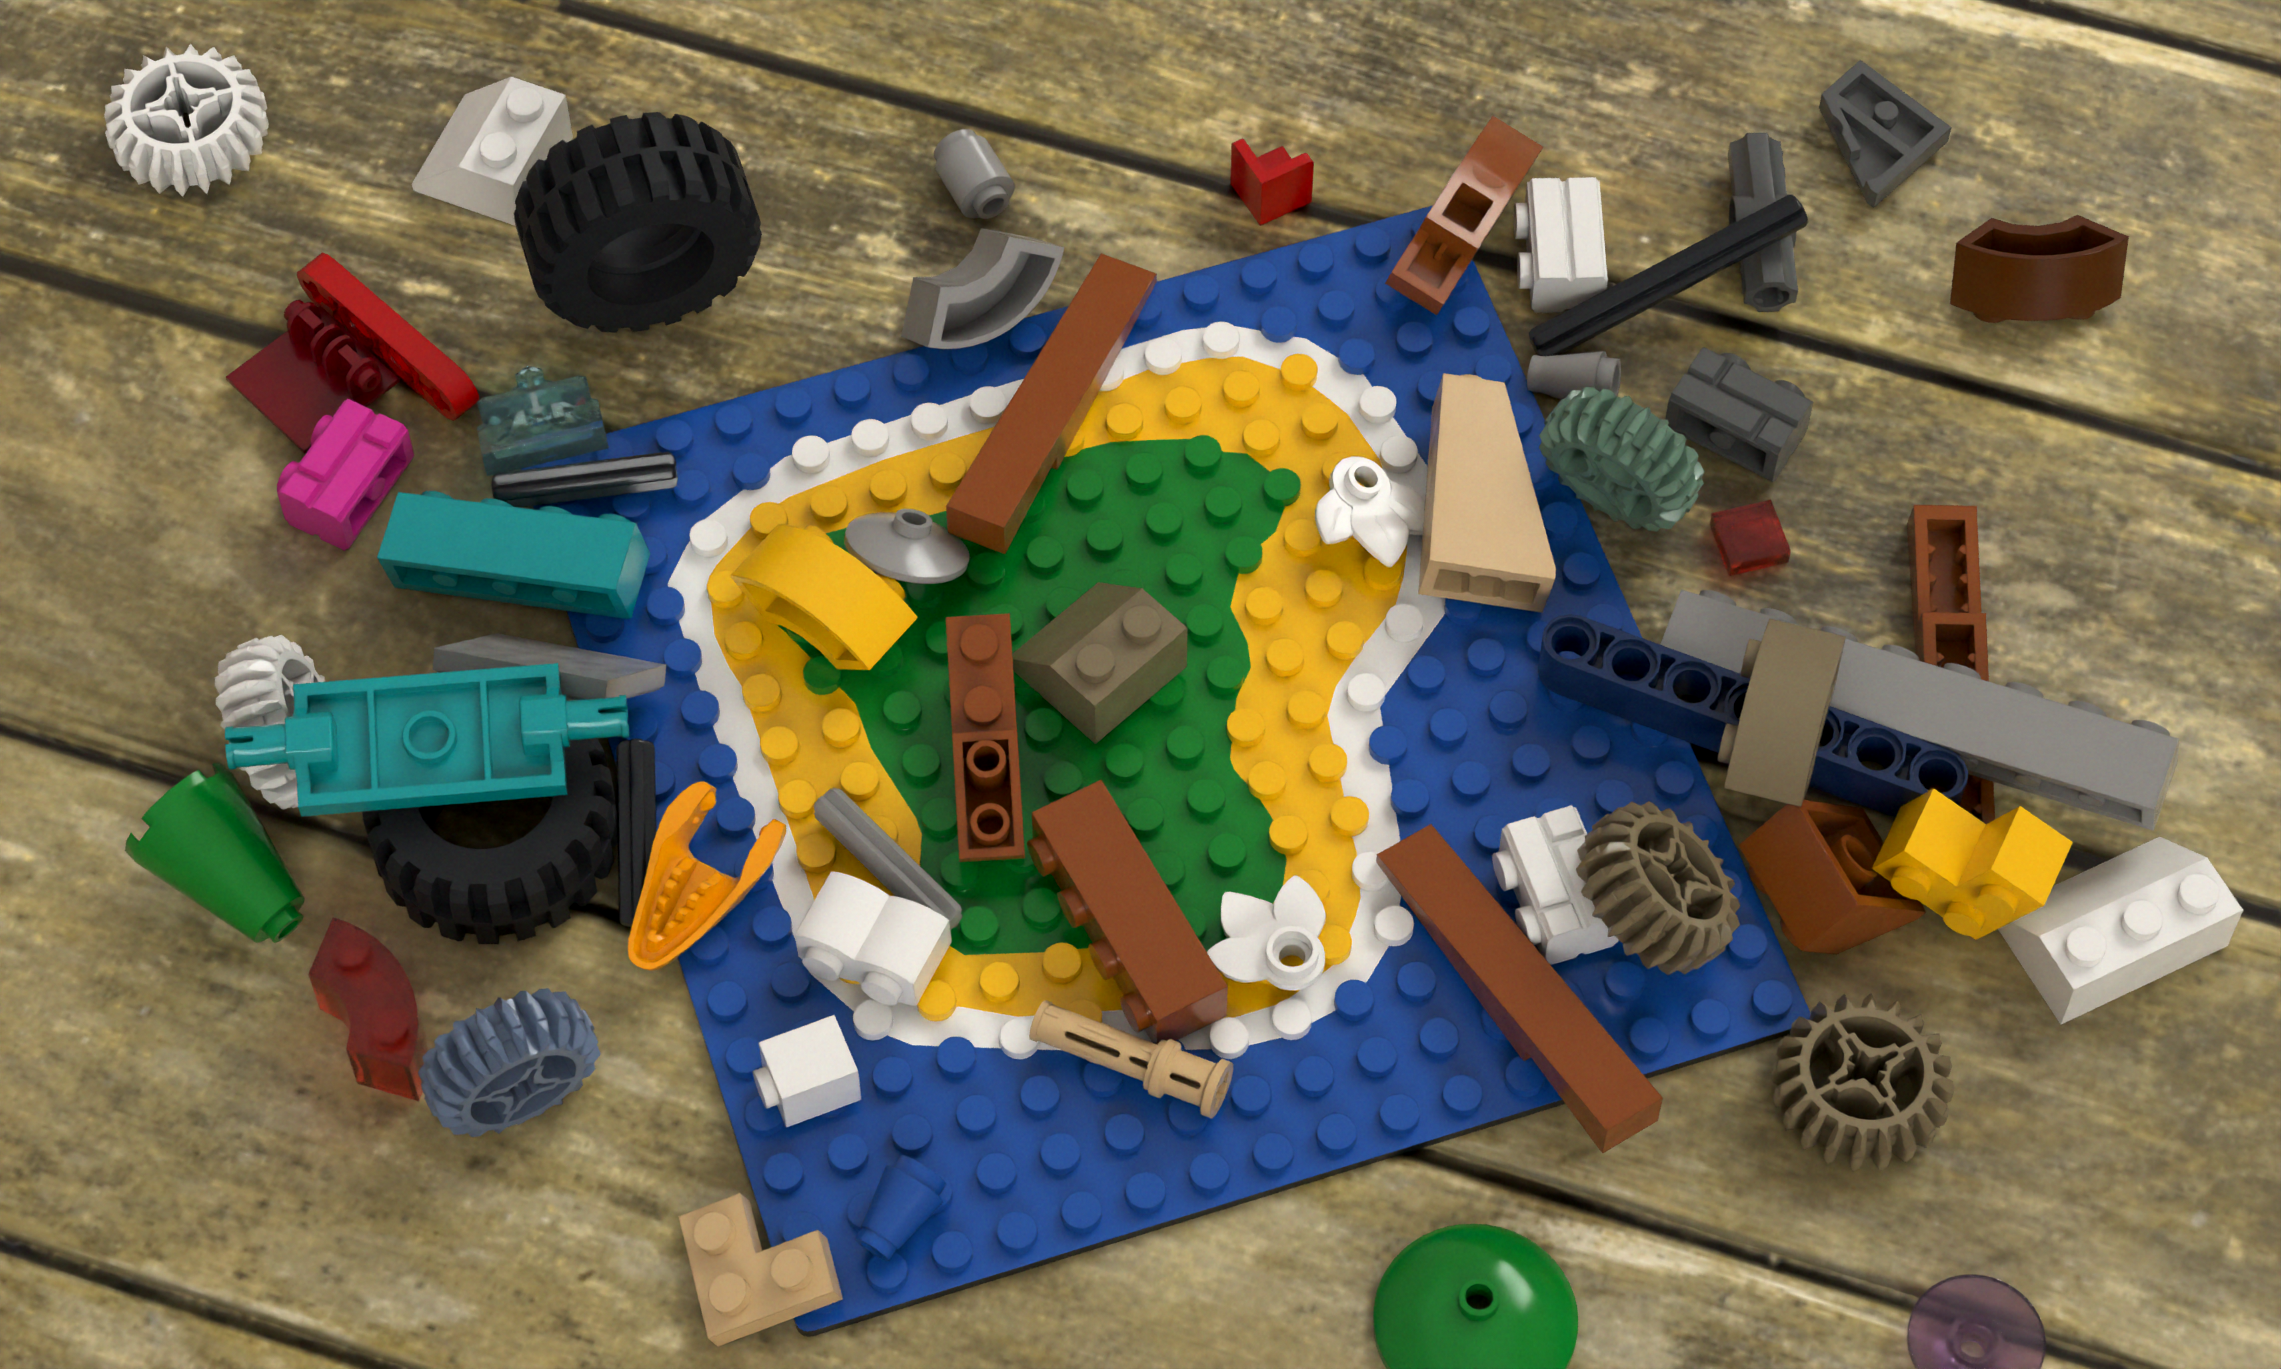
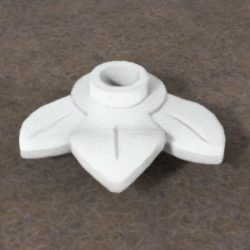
M1351 456L1338 462L1330 474V491L1318 501L1315 508V522L1325 544H1335L1353 536L1386 567H1392L1403 553L1409 534L1423 536L1425 501L1409 486L1389 480L1386 472L1370 459Z
M1297 875L1291 877L1282 886L1274 904L1244 894L1225 892L1221 903V925L1227 939L1212 946L1207 953L1217 970L1225 977L1234 981L1248 983L1267 980L1272 985L1284 990L1307 988L1320 978L1325 966L1324 947L1318 939L1326 918L1323 903L1314 889ZM1294 955L1301 958L1304 963L1300 966L1291 967L1283 965L1280 961L1285 956Z

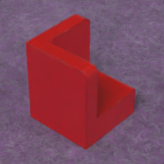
M1243 138L1231 144L1230 184L1260 226L1312 202L1314 162L1307 153L1291 158L1285 148L1281 146L1256 157Z

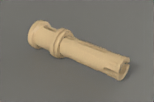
M1047 1000L1043 1001L1039 1006L1030 1028V1040L1040 1041L1084 1058L1094 1064L1102 1065L1143 1081V1089L1148 1090L1149 1095L1160 1099L1164 1094L1199 1106L1200 1114L1211 1119L1219 1111L1232 1079L1234 1068L1233 1063L1221 1059L1217 1064L1182 1051L1181 1043L1172 1039L1167 1041L1162 1039L1157 1045L1105 1023L1053 1005L1052 1002Z

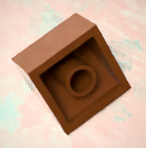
M1804 800L1801 807L1786 804L1738 845L1750 864L1748 872L1751 880L1761 892L1769 896L1781 916L1780 927L1784 935L1794 946L1803 952L1837 955L1918 920L1926 913L1920 901L1909 899L1899 894L1891 886L1889 880L1871 869L1884 842L1863 808Z

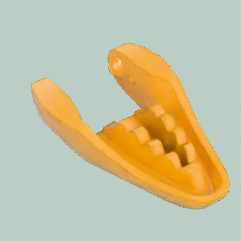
M700 781L682 791L667 807L653 841L643 888L628 938V956L631 962L645 970H659L684 953L717 925L745 898L772 864L786 834V825L773 819L769 824L761 828L759 838L749 852L740 877L734 878L699 861L689 850V843L708 811L713 809L716 804V788L704 781Z

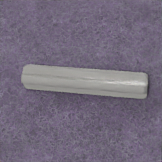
M831 788L818 798L813 806L815 818L896 897L914 901L941 914L949 920L950 931L959 924L962 919L961 906L841 789Z

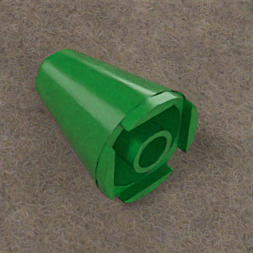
M213 763L215 775L206 778L200 770H197L168 790L149 808L141 819L150 828L140 841L130 833L126 840L125 852L134 862L254 942L259 943L270 938L274 943H277L292 933L303 920L304 916L299 910L305 898L234 774L222 763Z

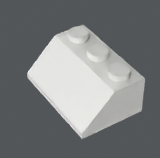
M2158 837L2054 885L2043 907L1998 930L2059 1023L2064 1024L2227 947L2243 909L2207 857L2162 837Z

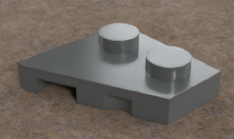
M1861 60L1821 95L1819 109L1866 202L1873 208L1949 140L1951 126Z

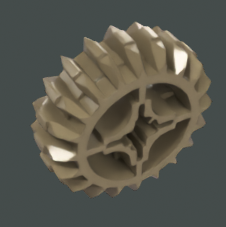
M1632 801L1624 807H1618L1611 814H1606L1592 826L1593 830L1585 835V842L1577 850L1582 862L1578 865L1576 871L1578 876L1586 882L1581 893L1593 902L1595 910L1592 916L1602 919L1608 928L1607 937L1615 936L1621 941L1624 953L1627 956L1637 953L1642 964L1647 969L1657 965L1662 972L1670 975L1677 970L1686 974L1693 969H1699L1725 950V946L1733 940L1732 933L1740 926L1735 913L1741 905L1739 900L1730 892L1735 882L1724 874L1721 868L1724 860L1713 855L1708 848L1709 840H1701L1694 833L1690 821L1681 824L1678 822L1674 811L1670 808L1660 811L1650 801L1641 806Z
M1872 993L1864 998L1861 1008H1854L1848 997L1843 994L1837 999L1834 1012L1819 1001L1812 1008L1810 1020L1799 1016L1792 1023L1791 1037L1785 1036L1784 1039H1781L1776 1053L1779 1060L1774 1063L1771 1072L1773 1083L1778 1085L1773 1095L1775 1107L1788 1109L1783 1119L1785 1131L1804 1128L1800 1140L1803 1150L1811 1148L1818 1143L1824 1145L1826 1148L1823 1158L1826 1164L1833 1162L1837 1158L1838 1153L1849 1155V1164L1853 1172L1861 1168L1864 1157H1871L1878 1169L1882 1171L1885 1167H1888L1891 1153L1906 1163L1909 1159L1913 1158L1916 1145L1927 1148L1934 1140L1935 1128H1940L1947 1120L1949 1108H1947L1948 1105L1946 1103L1951 1101L1954 1093L1953 1081L1947 1079L1952 1068L1951 1057L1938 1054L1942 1044L1940 1033L1921 1036L1924 1025L1922 1014L1912 1017L1907 1021L1899 1018L1901 1007L1898 1000L1888 1006L1887 1011L1875 1009L1876 1002ZM1826 1053L1831 1061L1829 1070L1832 1075L1828 1076L1826 1085L1816 1089L1812 1081L1810 1066L1818 1057ZM1908 1075L1913 1086L1915 1100L1900 1112L1894 1103L1896 1093L1893 1089L1897 1087L1900 1078Z

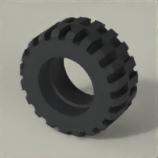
M660 112L643 113L642 118L629 119L627 115L610 118V124L594 128L592 124L577 131V137L571 141L565 142L561 140L549 149L545 161L540 159L536 161L529 170L526 181L522 182L517 194L514 220L534 288L538 297L544 301L548 309L562 319H566L572 324L585 329L595 325L601 332L617 333L619 328H630L632 332L649 330V325L665 322L667 326L682 321V315L691 311H695L698 314L712 306V299L718 295L725 297L736 287L738 276L745 277L757 254L762 236L760 230L761 221L737 150L731 141L722 136V133L704 122L698 124L694 119L679 114H674L672 118H665Z
M598 739L570 740V747H565L567 795L546 796L552 802L540 823L524 837L501 847L490 849L465 848L452 844L432 831L434 823L446 805L363 811V822L378 875L383 878L386 892L397 906L406 907L409 918L423 928H431L437 922L441 936L456 941H463L466 933L475 934L478 944H499L500 935L514 933L518 942L535 937V927L546 922L552 928H556L570 919L569 907L572 904L576 903L580 907L586 906L598 892L595 877L602 880L608 876L614 863L612 848L618 844L616 798L610 769L607 767L605 752Z

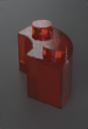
M333 917L308 974L319 1008L342 1020L350 1030L346 1051L357 1084L420 1101L423 1091L418 1071L424 1064L422 1057L428 1051L422 1019L409 979L398 960L379 940L363 929Z

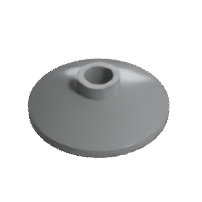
M901 509L896 513L879 512L862 515L848 524L844 536L845 547L852 556L872 571L900 581L919 584L948 582L960 577L966 571L969 562V551L958 536L948 533V529L933 522L929 515L915 509Z

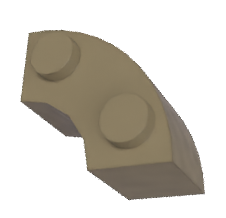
M1769 618L1762 641L1749 639L1743 659L1741 677L1749 678L1750 682L1738 726L1726 724L1718 754L1719 762L1729 764L1724 785L1725 789L1799 807L1802 806L1812 778L1823 728L1833 698L1846 636Z

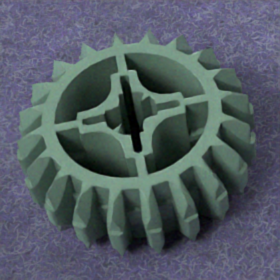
M1585 386L1581 391L1571 390L1567 397L1560 400L1558 405L1549 414L1544 422L1545 427L1539 435L1542 441L1539 449L1543 456L1547 458L1545 463L1549 470L1559 474L1558 480L1560 484L1569 486L1576 493V498L1587 501L1593 506L1594 511L1600 510L1608 514L1613 522L1623 520L1634 529H1640L1642 526L1648 531L1655 532L1660 528L1671 529L1676 522L1683 518L1686 512L1690 511L1699 497L1697 493L1704 484L1701 478L1705 471L1697 461L1699 455L1695 449L1685 445V436L1674 432L1668 426V420L1659 419L1652 414L1650 407L1643 408L1635 404L1630 396L1617 397L1609 389H1602L1599 392L1595 388Z

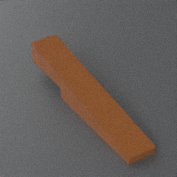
M1102 253L1100 254L946 505L948 533L1006 554L1051 468L1058 470L1157 283V273Z
M1914 505L1907 522L1915 654L1919 657V661L1942 668L1947 663L1966 666L1979 673L1982 680L1989 681L1986 613L1981 612L1977 506ZM1968 774L1967 785L1960 807L1985 824L1995 820L1993 781ZM1924 784V787L1928 790L1934 788L1940 793L1946 792L1943 787L1937 784Z
M1432 824L1377 854L1376 863L1523 1061L1529 1058L1533 1059L1602 1154L1658 1121L1663 1097Z

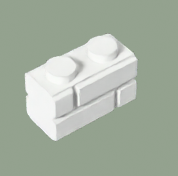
M1596 177L1568 178L1566 181H1561L1560 178H1532L1527 182L1525 203L1514 204L1515 239H1526L1527 252H1518V288L1530 289L1531 309L1535 313L1563 312L1565 309H1571L1607 289L1608 277L1600 181Z
M1572 805L1544 813L1540 818L1533 816L1507 824L1501 831L1499 852L1492 855L1493 867L1500 887L1503 891L1513 889L1521 908L1515 910L1517 926L1533 945H1537L1539 952L1550 965L1576 958L1580 953L1586 955L1613 947L1619 941L1615 936L1607 937L1608 928L1602 919L1592 916L1595 910L1593 902L1581 893L1586 882L1578 876L1576 868L1582 862L1577 850L1585 842L1587 832L1576 807Z

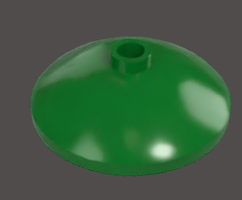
M1458 1224L1440 1228L1421 1236L1405 1247L1394 1258L1386 1269L1376 1292L1373 1309V1332L1376 1347L1386 1369H1567L1575 1350L1578 1335V1310L1574 1293L1564 1272L1556 1261L1536 1243L1502 1227L1487 1224ZM1472 1295H1482L1489 1300L1490 1306L1481 1310L1474 1309L1468 1305L1466 1299Z

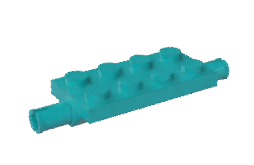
M558 663L293 684L294 712L291 717L285 718V724L237 728L233 726L226 727L225 739L229 741V744H225L229 770L237 769V767L288 763L289 769L296 772L298 809L301 817L567 795L565 747H570V740L619 736L623 738L629 737L627 698L625 694L619 695V697L567 701L566 694L561 695V678Z

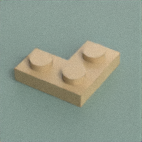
M741 1193L678 1216L707 1336L716 1346L724 1345L843 1299L828 1239L819 1230L762 1251L750 1201Z

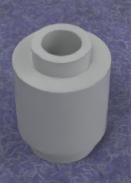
M961 129L950 133L938 143L934 150L935 170L963 215L973 219H988L997 216L1005 210L1013 195L1015 184L986 138L976 135L973 130Z

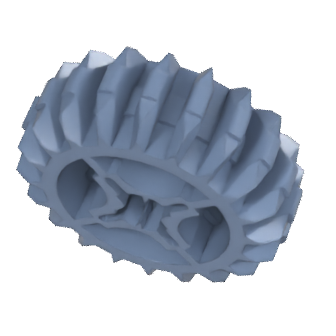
M549 988L539 989L532 995L527 991H520L514 998L508 1000L498 997L493 1005L485 1009L476 1008L475 1014L466 1020L455 1021L453 1023V1030L450 1033L439 1035L435 1039V1048L428 1050L422 1057L424 1064L418 1071L422 1082L421 1089L425 1095L424 1099L434 1117L437 1116L442 1127L450 1128L454 1135L468 1133L471 1137H479L488 1130H494L500 1134L506 1127L516 1124L520 1125L532 1117L543 1114L544 1111L553 1105L563 1104V1098L568 1093L578 1091L583 1086L582 1079L593 1073L596 1069L594 1063L601 1054L597 1046V1037L593 1031L595 1028L587 1012L581 1010L576 999H570L566 991L552 993Z

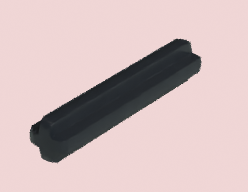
M660 452L496 473L492 476L491 486L493 499H498L513 507L520 508L674 488L677 486L678 474L673 453Z
M638 738L619 742L616 747L619 921L622 925L632 927L647 872L653 841L657 832L655 747L652 742Z

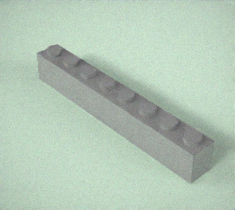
M1681 589L1660 645L1741 674L1749 639L1762 641L1769 618L1795 625L1798 624H1796L1797 622L1792 616L1776 609L1762 608L1760 613L1738 607L1730 597L1716 591L1702 590L1698 595ZM1831 626L1821 628V631L1846 636L1835 690L1830 704L1831 707L1947 748L1962 758L1970 775L2154 831L2178 762L2179 738L2170 736L2166 728L2146 720H2134L2131 724L2106 717V713L2101 708L2087 702L2070 701L2068 705L2043 698L2044 696L2039 690L2023 683L2008 682L2006 686L1982 680L1979 673L1960 664L1947 663L1943 668L1919 661V657L1915 653L1903 647L1884 645L1882 649L1858 643L1857 638L1845 630Z

